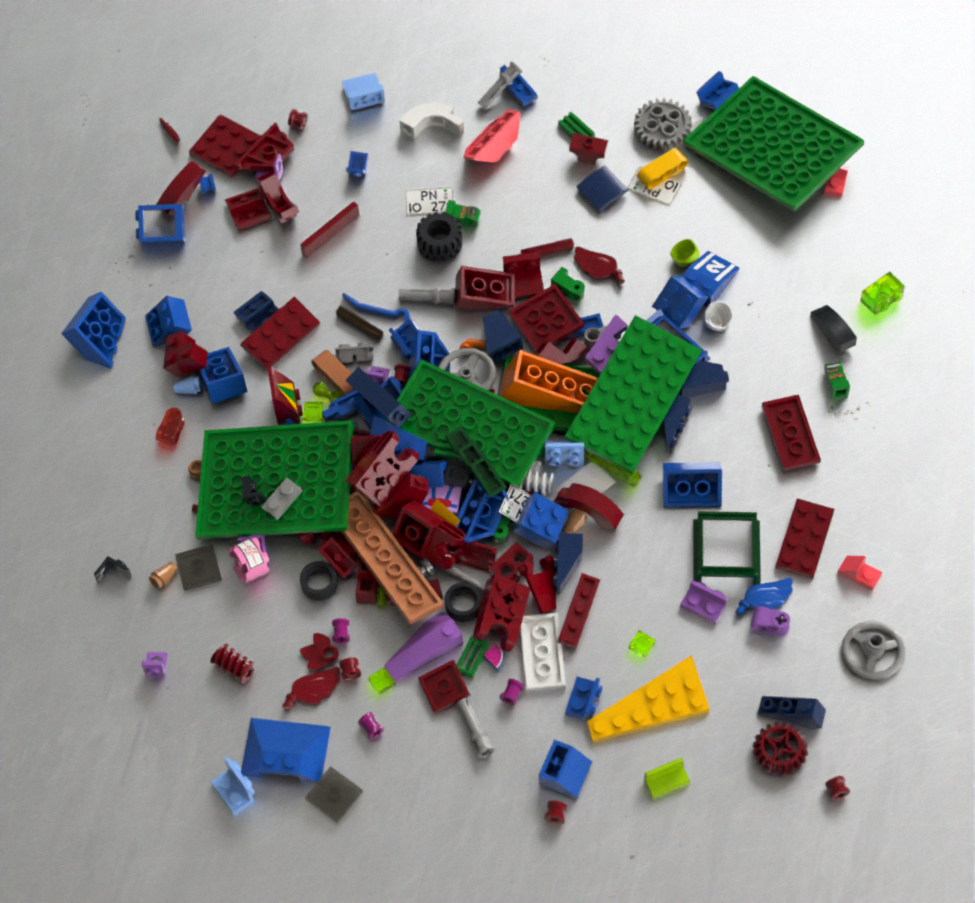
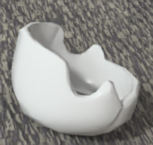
M722 301L710 303L703 315L705 325L711 330L719 332L727 329L733 318L731 307Z

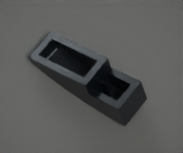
M825 305L810 313L827 340L833 342L839 353L856 345V335L843 318L830 306Z

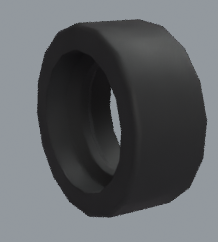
M314 561L306 565L300 573V585L303 593L313 600H324L332 596L338 586L335 569L324 561ZM324 572L330 576V584L323 589L314 590L308 586L307 579L313 573Z
M461 582L452 585L446 591L444 597L445 609L449 617L459 622L475 619L482 599L481 593L471 583ZM460 593H467L474 597L475 604L468 611H458L453 608L452 599Z

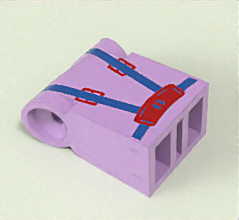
M447 469L443 470V477H445ZM446 484L443 487L429 488V492L422 504L431 509L436 499H438L458 517L464 503L465 493L463 487Z

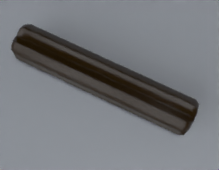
M339 306L336 310L337 316L377 341L381 340L384 336L382 330L344 306Z

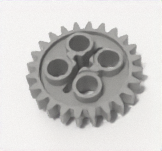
M656 98L655 103L649 100V105L644 103L643 109L638 108V113H635L634 131L637 132V137H641V142L647 141V146L652 143L653 149L657 145L660 146L661 150L664 146L670 149V145L677 147V142L683 144V139L691 133L692 122L689 110H684V105L679 107V101L673 104L672 99L666 102V99L663 98L662 102H660Z

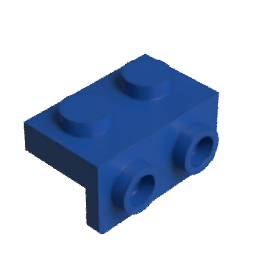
M718 71L696 93L702 106L716 110L739 89V86L735 82L725 80L723 73Z
M410 318L396 330L392 327L389 329L391 340L396 345H399L401 348L399 351L405 359H410L417 330H419L415 322Z

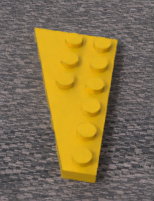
M692 655L588 720L587 726L592 742L709 712L710 708Z

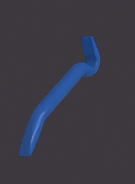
M342 294L343 298L358 310L391 318L404 315L405 322L410 318V313L404 308L393 311L360 303L349 295Z

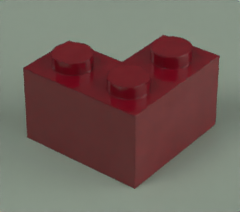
M181 331L167 336L163 369L178 378L206 368L208 351L197 345L196 340Z

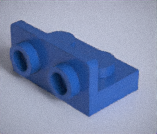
M576 677L565 715L588 721L590 715L594 716L597 708L595 700L596 697L600 698L603 686L600 685V678L592 681Z

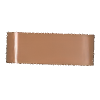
M324 350L311 360L315 370L341 396L355 391L345 381L352 373L331 352Z

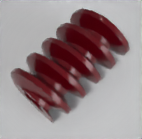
M228 643L219 647L213 653L210 663H215L216 667L221 668L223 672H227L229 676H234L235 680H240L241 684L247 683L254 673V661L250 660L246 663L248 657L244 656L240 659L242 653L237 652L234 655L235 648L233 647L228 651Z

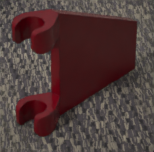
M551 555L539 560L540 566L545 570L544 572L533 575V565L531 562H525L524 565L522 564L518 567L519 572L526 578L529 588H531L540 614L557 609L555 587H553V576H555L554 559Z

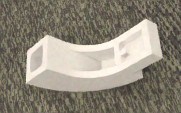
M442 103L418 105L406 112L399 120L400 130L414 139L423 129L433 125L443 126L459 136L464 132V121L459 116H454L453 107Z

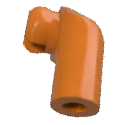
M469 338L460 345L459 349L485 350L486 340Z

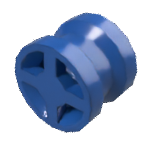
M208 174L207 177H202L199 182L202 194L210 190L216 191L213 175Z

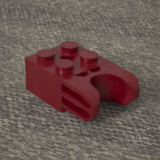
M392 430L386 431L371 451L368 450L345 480L370 503L380 508L384 506L419 458V454L414 449H405L400 455L395 457L394 451L399 442V437Z
M415 499L402 507L392 533L399 544L420 558H427L444 570L451 569L456 561L455 555L449 551L446 543L451 546H457L463 543L465 539V533Z
M494 574L486 581L478 609L473 638L480 641L487 636L489 629H494L501 637L500 648L503 651L510 652L515 647L531 588L498 574Z

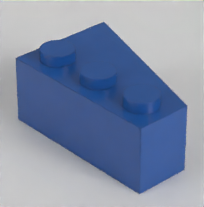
M375 415L373 416L370 435L384 434L390 430L398 435L399 442L395 447V457L400 455L405 449H414L419 454L417 462H427L429 453L427 441L401 428H397Z

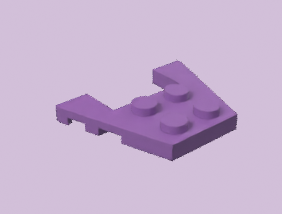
M617 314L612 318L586 356V362L599 375H601L619 344V341L615 338L628 328V325Z

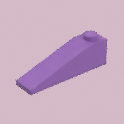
M441 612L425 621L384 667L395 683L463 644L462 633L453 619L446 613Z

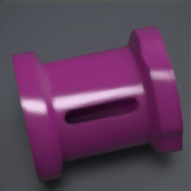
M337 618L332 621V626L334 627L333 642L341 644L350 641V636L348 635L349 620Z
M510 678L507 681L508 685L504 693L500 695V699L509 705H516V698L520 691H523L524 685Z
M373 712L366 713L358 721V724L363 726L368 733L369 739L378 737L384 731V727L375 720Z

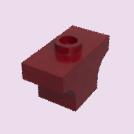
M573 133L569 152L574 153L578 157V162L596 165L597 159L605 158L608 140Z

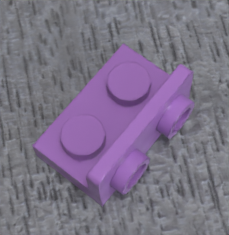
M692 580L680 607L716 624L726 607L727 597L718 590L714 591L708 588L702 582Z

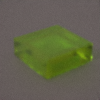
M304 402L303 420L323 422L322 412L324 410V403Z
M385 667L368 677L369 682L378 695L396 685Z

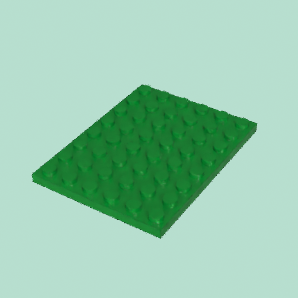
M752 76L683 140V144L795 212L864 146V139L757 77Z
M353 421L204 430L195 537L197 539L252 535L348 531L350 485L345 480L351 473L352 454L350 437L353 436L354 431ZM242 476H250L257 483L258 492H262L267 500L286 478L298 485L303 491L282 516L276 520L263 510L262 505L264 503H261L259 506H248L242 498Z

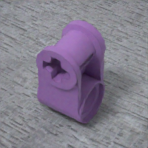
M757 606L754 609L750 627L759 632L785 635L790 629V617L784 611Z

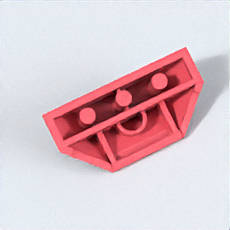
M506 110L502 116L491 122L466 148L463 155L464 159L484 162H497L500 160L502 155L518 139L520 112Z

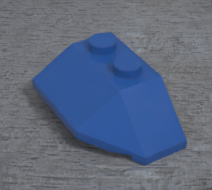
M417 330L410 353L409 379L421 359L438 367L443 358L450 354L438 338L439 336L436 332ZM450 363L448 364V366H447L446 369H445V371H447V372H449V373H450Z
M473 480L457 517L460 520L457 528L465 533L464 542L470 543L495 534L503 515L499 510L505 497L507 502L509 500L505 489L490 498L477 481Z

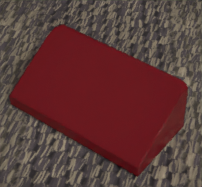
M332 537L317 550V554L335 569L336 574L342 580L358 567V564Z

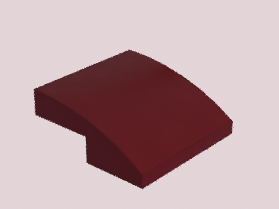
M259 188L225 199L238 231L272 219Z

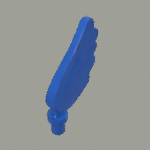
M788 577L775 582L751 586L747 589L744 600H740L738 603L739 606L735 613L738 616H742L749 607L755 609L757 606H764L773 610L774 608L781 607L783 602L793 592L791 587L793 580Z

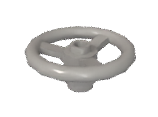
M462 348L453 351L444 357L438 366L445 370L448 364L455 358L471 356L467 366L460 368L457 373L452 374L488 391L496 380L497 370L493 360L485 352L477 349ZM479 358L487 364L489 369V377L483 386L477 381L475 371Z
M866 621L858 623L848 630L842 641L841 652L845 664L853 673L865 679L879 680L890 677L900 669L905 660L906 648L902 637L893 627L883 622ZM867 629H878L889 634L893 640L885 641L884 637L879 633H872L866 638L859 632ZM852 639L864 646V654L868 657L866 670L859 667L852 660L849 651ZM897 648V658L893 665L886 670L874 672L876 659L880 658L885 650Z

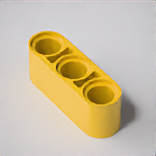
M673 148L641 168L637 173V178L651 190L685 169L689 161L677 148Z

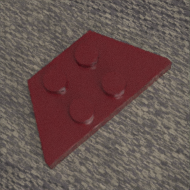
M274 123L234 164L235 170L274 172L277 155L281 154L283 162L295 150L294 144L290 139H287L284 132H281L278 124Z

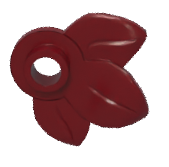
M314 633V644L300 649L301 655L309 661L307 668L310 670H320L326 664L335 663L339 658V651L335 646L331 645L329 637L320 633ZM328 653L333 654L331 657H326Z

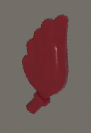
M580 246L575 248L574 260L581 267L583 273L590 274L592 279H604L613 276L619 285L625 282L622 276L623 273L617 268V261L613 257L590 251Z
M333 667L326 671L297 679L292 685L291 693L286 695L282 708L289 710L297 700L305 704H319L321 699L328 698L340 682V677L338 676L340 668Z

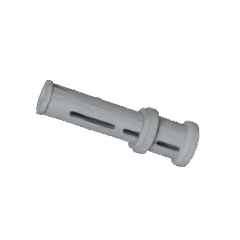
M511 61L510 66L504 73H500V78L478 103L486 110L507 85H512V81L519 73L522 74L523 71Z
M440 288L434 290L399 289V301H433L435 304L444 302L454 305L455 288L451 290H440Z
M466 698L458 701L457 707L471 734L470 741L474 743L477 749L478 758L491 755L494 752V747L490 745L487 739V732L482 730L469 699Z

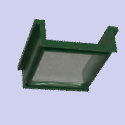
M698 511L697 519H693V581L702 582V577L753 578V585L761 584L760 520H757V512Z

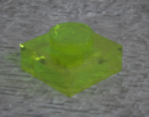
M639 630L630 642L628 649L646 658L655 645L656 639Z

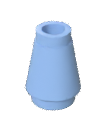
M194 375L174 383V391L176 394H198L203 391L202 380Z

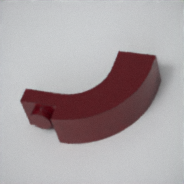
M271 171L256 178L266 203L280 223H284L297 216L299 209L286 196L276 173Z
M572 483L569 488H562L554 500L556 504L564 508H575L585 512L594 519L601 529H616L624 516L623 512L612 500L599 491L582 484Z

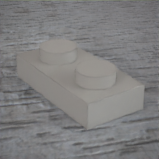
M286 478L262 505V508L278 520L303 490Z

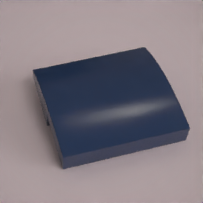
M606 166L599 168L576 186L600 212L613 200L617 202L629 190Z
M260 291L233 313L252 334L276 313L279 308L274 305L273 300L268 295Z

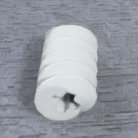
M530 469L519 489L524 490L526 487L527 492L531 493L534 488V493L539 494L541 491L542 496H546L548 492L549 494L551 492L554 473H551L550 477L547 478L545 471L542 476H539V470H536L533 475Z

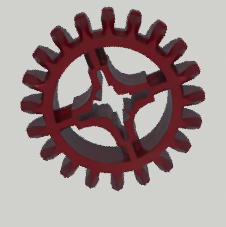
M776 721L774 722V727H772L768 723L766 730L761 728L760 734L755 736L756 741L753 742V748H755L753 755L757 756L755 761L756 763L762 762L760 765L761 769L768 767V774L773 770L776 776L779 775V772L787 776V771L793 774L795 773V768L800 770L802 767L801 763L804 764L806 762L805 756H808V750H806L808 743L804 742L806 737L805 735H800V729L794 731L793 724L786 727L784 721L782 726H779ZM788 740L794 743L797 751L793 750V747L788 744ZM784 744V747L777 754L778 749ZM764 746L767 747L770 752H772V758H770L767 755Z

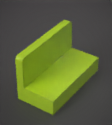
M682 757L645 772L644 783L652 799L690 784V779L683 767L684 760Z

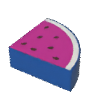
M499 643L495 644L484 654V659L498 671L502 666L504 658L503 650L500 648Z

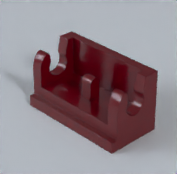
M463 541V543L458 545V551L455 550V564L489 574V567L498 559L497 548L474 541L470 543Z

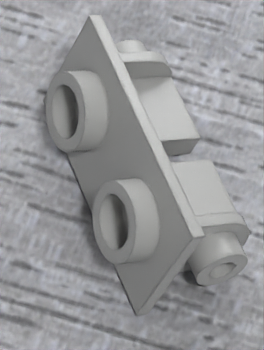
M367 342L358 343V346L350 347V344H340L339 348H335V351L339 352L336 358L341 363H352L353 355H356L357 362H369L371 359H374L373 352H369V350L373 349V346Z

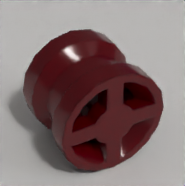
M292 109L289 114L288 125L292 127L297 126L298 129L303 130L307 124L308 113H300L297 109Z
M345 658L339 662L340 669L343 671L341 673L343 680L351 681L361 676L357 658Z
M844 776L834 777L825 783L826 788L831 792L830 797L832 800L841 799L850 793L849 787L845 785L846 780Z
M548 801V812L545 813L544 819L551 823L563 824L565 822L564 812L567 811L568 806L560 801Z

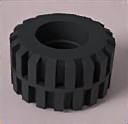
M434 212L433 215L427 214V218L423 217L416 229L419 252L423 253V257H429L431 261H434V259L437 262H441V260L448 261L450 257L453 259L455 253L458 254L463 245L461 224L458 223L456 217L453 218L451 214L446 215V212H441V214ZM436 234L447 235L446 238L441 240L431 238Z

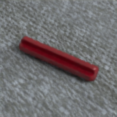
M572 238L525 248L520 253L539 252L540 256L573 249L574 242Z

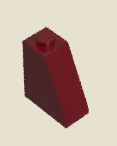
M410 473L403 479L382 508L373 504L374 514L397 521L403 506L414 499L422 504L429 492L428 479Z

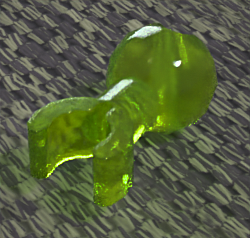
M317 382L313 386V393L319 397L325 396L329 398L331 404L332 401L336 400L334 397H342L340 391L328 390L323 382Z

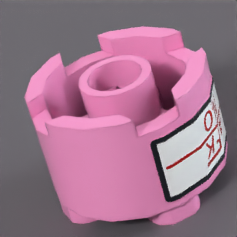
M256 537L229 548V558H234L235 566L233 568L241 581L248 583L269 572L267 563L270 562L266 552L261 551L260 543Z

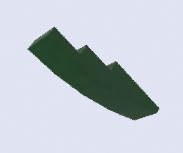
M462 425L445 435V439L490 498L507 488L487 456L482 454Z

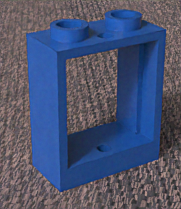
M138 205V210L135 211L136 221H139V228H136V239H139L140 243L185 242L184 205ZM175 210V236L145 237V211Z

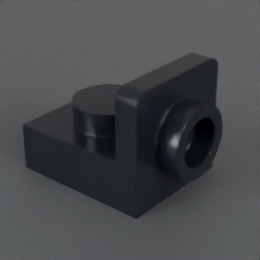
M449 464L444 477V484L463 487L464 493L468 494L474 478L466 467Z
M242 476V498L248 506H259L261 503H265L267 498L262 492H258L257 483L250 476Z

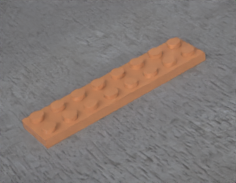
M358 491L351 494L349 499L348 531L341 532L409 625L443 608V601L378 514H374L373 508L366 498Z

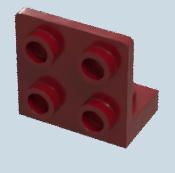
M539 252L503 256V271L515 273V299L535 296L544 290Z

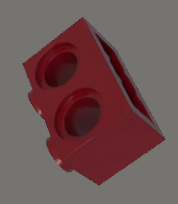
M515 542L489 567L490 577L498 574L518 583L522 576L518 567L522 564L524 565L525 562H531L534 566L533 555ZM523 559L524 561L518 563L515 560ZM504 572H509V573H511V574L508 575V576L502 575V573H504Z

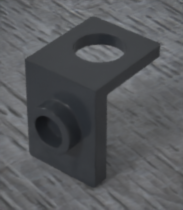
M109 556L106 557L94 573L98 583L103 580L110 569L129 580L132 577L129 568L124 562L119 559L114 560Z

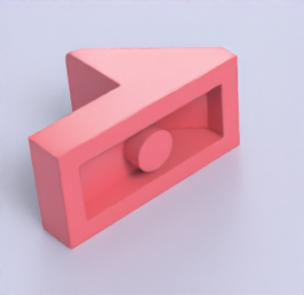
M843 165L827 180L824 194L843 196L849 166Z
M846 556L837 573L873 591L882 572L866 564L865 556Z

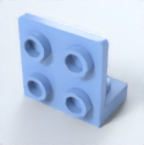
M376 73L342 81L351 110L385 102L384 89L382 84H379Z
M546 441L545 465L559 466L569 464L570 466H578L579 464H584V443Z
M227 756L224 760L228 770L212 780L211 783L232 814L236 815L254 803V791L247 776L243 777L240 772L241 769L235 760L231 762Z

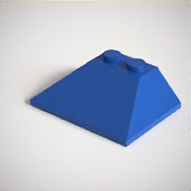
M251 718L241 768L242 775L261 778L262 773L298 776L301 783L321 785L331 727Z

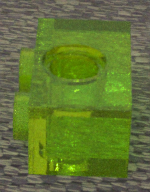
M889 271L862 291L860 301L874 315H877L879 312H885L893 302H898L903 298L905 285Z

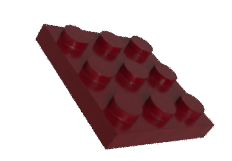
M219 114L189 150V155L234 178L238 173L235 170L234 164L261 135Z
M556 284L508 311L509 316L535 352L543 340L555 345L585 327L584 322Z

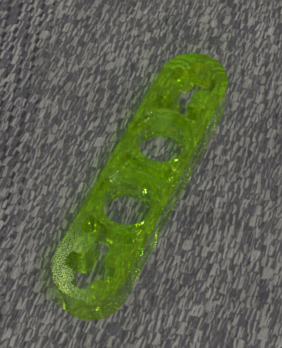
M584 449L585 458L626 484L635 487L641 480V475L636 470L632 475Z

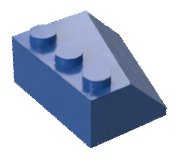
M98 292L86 299L61 334L87 361L112 368V358L117 351L116 344L118 338L121 337L126 317L102 292Z

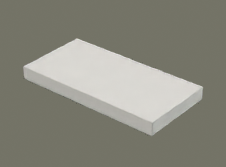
M558 613L523 616L520 627V639L526 692L566 689L561 643L557 642L560 635Z

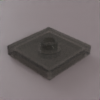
M213 544L175 554L184 591L222 581Z
M330 766L305 796V800L338 823L363 793V790Z

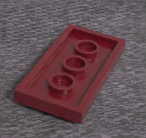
M294 296L241 342L240 346L265 371H268V366H273L312 332L320 324V321Z
M799 394L762 402V409L782 470L787 471L819 464L821 458Z
M797 498L775 568L813 579L835 509Z

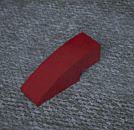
M190 161L168 185L156 205L183 204L184 201H189L206 170L194 161ZM163 210L168 215L175 216V210Z
M359 557L355 591L356 603L376 604L378 581Z

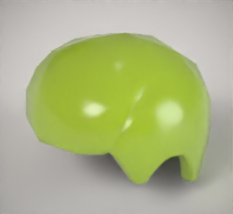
M683 239L672 247L670 255L678 266L689 267L699 259L700 251L692 239Z

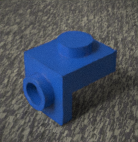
M350 151L349 164L346 167V171L350 173V176L360 178L361 175H366L369 154Z

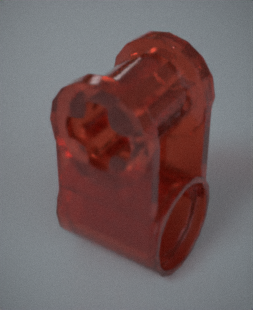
M173 407L166 411L161 425L157 429L156 441L176 446L185 425L180 409Z

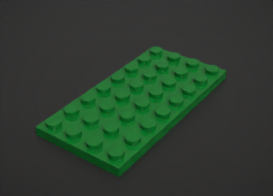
M635 315L564 439L571 443H584L586 451L633 475L699 358L702 349Z
M422 359L397 399L411 414L399 428L427 441L428 446L436 449L438 435L445 436L462 425L470 439L477 443L482 454L487 456L503 482L518 489L556 426L554 421ZM441 448V449H440V450H442V451H447V452H453V453H455L453 450L444 449V448Z

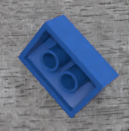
M721 462L663 463V507L722 506Z

